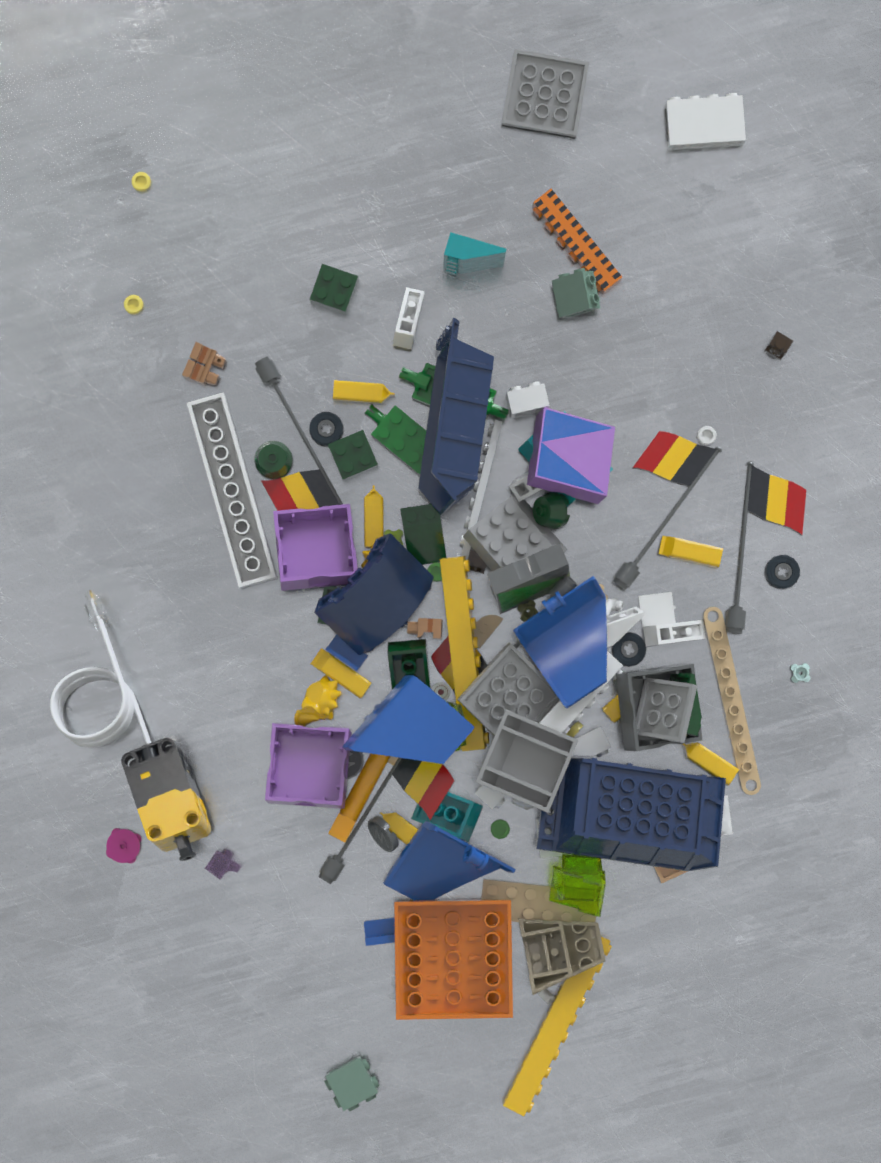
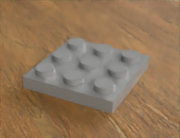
M646 678L636 716L637 729H640L638 736L685 743L697 686L689 683Z

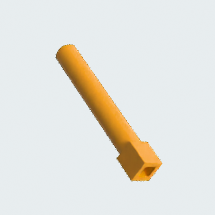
M370 753L345 801V809L340 810L328 833L329 835L346 842L390 756Z

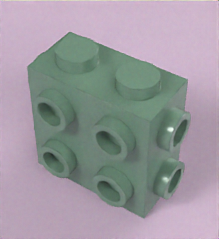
M585 268L576 269L574 274H560L558 279L552 280L559 318H571L600 309V297L597 293L596 278L593 271H585Z
M358 1056L327 1073L325 1076L326 1080L324 1082L328 1090H333L336 1096L333 1099L337 1107H342L343 1111L348 1109L350 1112L359 1107L358 1103L364 1100L369 1102L377 1097V1087L380 1084L375 1075L371 1077L368 1071L371 1068L366 1058L362 1060L361 1056Z

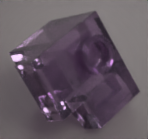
M224 848L223 851L218 849L204 869L218 879H222L228 871L238 873L243 865L233 859V854Z

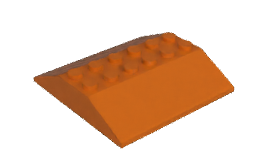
M451 899L394 902L396 1020L513 1018L511 900Z

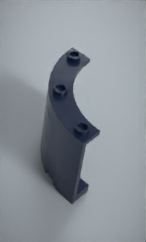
M391 533L375 540L370 553L366 557L368 562L363 569L358 568L347 579L349 583L342 589L338 587L331 593L319 598L314 612L358 655L371 652L400 627L405 626L410 616L418 608L432 587L431 583L434 576Z

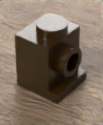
M777 331L764 351L781 360L794 340Z
M470 550L468 556L470 571L484 574L485 562L475 551Z

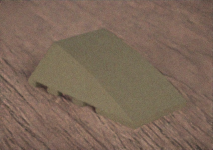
M518 918L528 964L532 995L606 961L598 922H566Z

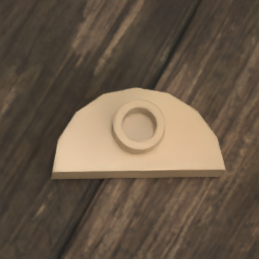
M487 615L476 622L474 637H478L479 649L502 622L503 618L497 615Z

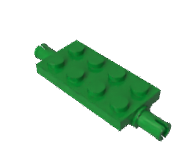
M426 363L423 371L419 373L403 367L399 378L414 383L415 390L412 399L430 406L435 366ZM490 388L486 417L491 414L506 420L509 409L494 404L497 391Z
M371 404L370 410L367 409L364 413L377 423V427L371 433V436L420 475L426 430L396 405L388 414L384 415Z

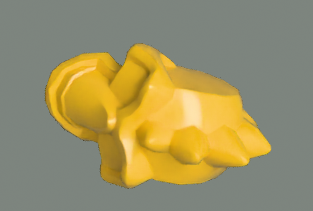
M325 675L308 687L301 704L302 709L297 710L295 713V725L305 727L309 723L319 721L320 719H333V710L338 707L337 699L341 696V692L336 690L337 680L329 681V678Z

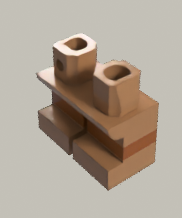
M195 342L189 357L191 360L188 359L182 376L206 385V383L216 385L219 375L211 372L213 365L223 369L226 359L219 355L216 350Z
M418 618V622H408L407 633L418 635L419 639L423 638L425 633L433 634V639L442 640L443 620Z

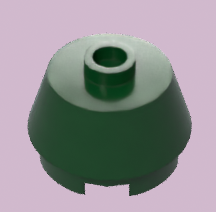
M279 441L265 442L255 453V467L266 478H280L292 466L291 451L285 444Z
M549 492L537 498L533 504V517L535 521L552 530L565 526L570 518V515H567V505H570L567 497L558 492Z

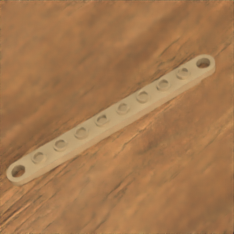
M709 607L704 611L703 620L735 763L739 769L738 776L743 792L748 795H754L760 791L761 782L724 618L719 608ZM710 611H715L718 614L717 621H709L708 613ZM748 780L756 782V788L752 791L746 788Z

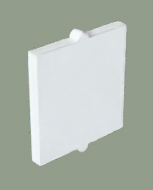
M672 592L638 596L640 610L645 615L641 619L642 627L676 623L674 613L676 607L673 606Z

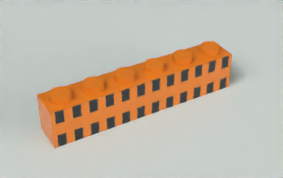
M551 188L533 202L532 206L534 208L532 210L538 218L542 217L546 222L544 224L546 229L550 233L554 232L558 237L556 238L558 244L562 248L566 247L569 251L568 256L574 263L577 261L581 268H585V271H593L596 278L597 292L601 291L604 294L621 281V274Z

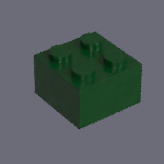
M322 264L309 299L310 303L347 315L359 277Z
M364 430L328 444L343 482L378 468V463Z

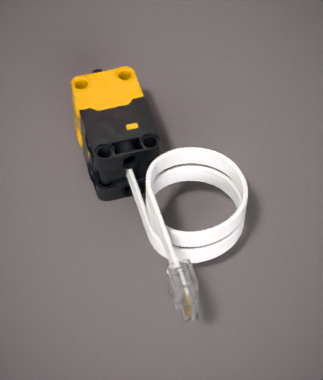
M93 589L84 592L87 601L84 608L89 623L93 624L96 631H101L114 672L100 667H88L76 670L65 676L56 685L51 694L50 712L56 727L73 743L86 748H96L118 739L130 725L133 713L135 712L146 745L125 753L122 756L121 764L147 838L160 850L168 852L178 848L179 860H190L196 856L190 843L207 837L211 832L207 812L197 789L193 771L185 753L171 738H163L151 743L136 697L123 680L106 627L112 625L107 607L99 599L98 595H95ZM108 680L118 683L122 702L119 713L113 722L105 729L91 735L80 736L69 733L63 720V708L69 695L78 687L92 681Z

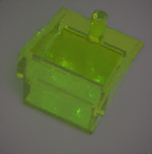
M562 854L561 866H553L549 901L576 908L582 913L601 917L606 886L605 871L602 870L601 859Z

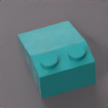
M448 792L431 821L418 803L411 819L422 824L428 821L450 834L469 842L483 806Z

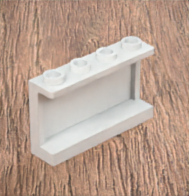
M729 93L726 96L719 97L718 94H711L707 98H700V96L695 95L689 96L688 99L671 97L665 103L669 137L668 150L744 145L746 134L743 95L737 96V93Z

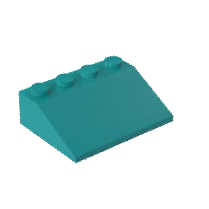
M450 232L444 252L443 269H446V272L449 274L457 275V273L464 274L503 267L507 249Z

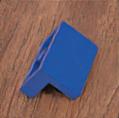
M337 634L329 646L326 647L328 652L356 671L360 669L368 657L365 653L358 655Z
M395 917L364 921L366 946L394 943Z

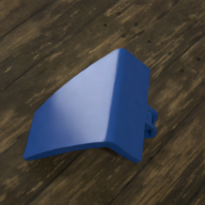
M594 576L564 596H561L558 591L555 592L553 597L547 601H542L545 609L513 630L566 709L607 682L606 596Z
M405 675L380 704L375 705L372 713L364 718L365 721L345 742L342 748L348 751L444 764L474 730V726L417 677Z
M425 821L407 844L383 884L414 901L434 900L500 868L509 873H514L516 869L436 825Z

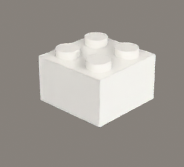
M529 383L526 388H521V386L511 387L506 393L510 419L539 413L544 407L549 408L550 406L545 383Z

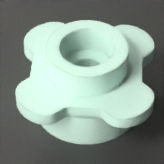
M807 663L803 665L793 664L791 666L793 672L791 680L794 683L810 681V666Z

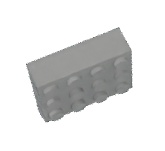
M514 494L463 535V538L491 571L522 560L559 543L563 552L567 550L549 528L535 521L533 508L527 501L523 499L519 502Z
M505 710L476 783L549 812L578 739Z

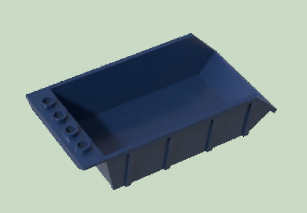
M453 318L448 326L446 325L445 330H443L442 335L440 334L436 342V350L438 351L418 485L419 491L440 515H443L450 507L467 496L478 480L494 356L457 339L460 321L456 318Z
M571 758L550 808L553 815L550 816L547 812L540 810L536 849L681 871L718 867L726 778L707 777L704 774H684L672 772L671 769L658 770L633 766L631 763L618 764L598 761L597 758ZM548 828L551 834H546L544 830Z

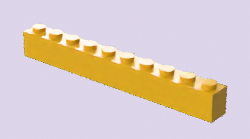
M465 556L440 559L457 712L474 726V730L461 743L462 751L485 749L487 744H489V733L485 732V727L457 700L479 676L478 667H481L480 656L476 654V648H479L478 637H474L476 618H472L474 600L470 598L469 592L472 591L471 579H468L467 571H470L469 560H466Z
M601 936L604 955L607 956L612 947L610 945L611 941ZM603 963L562 982L555 1000L551 1004L503 1101L504 1107L522 1116H525L526 1112L530 1113L534 1105L532 1099L534 1095H539L543 1086L540 1083L543 1077H548L551 1071L549 1065L552 1060L555 1061L560 1052L558 1047L561 1042L564 1043L569 1034L566 1031L569 1025L573 1026L577 1018L576 1010L578 1007L582 1008L586 1000L583 996L586 990H591L595 981L592 978L595 972H600Z

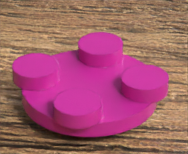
M113 829L106 844L107 857L119 863H134L140 851L141 835L128 829Z

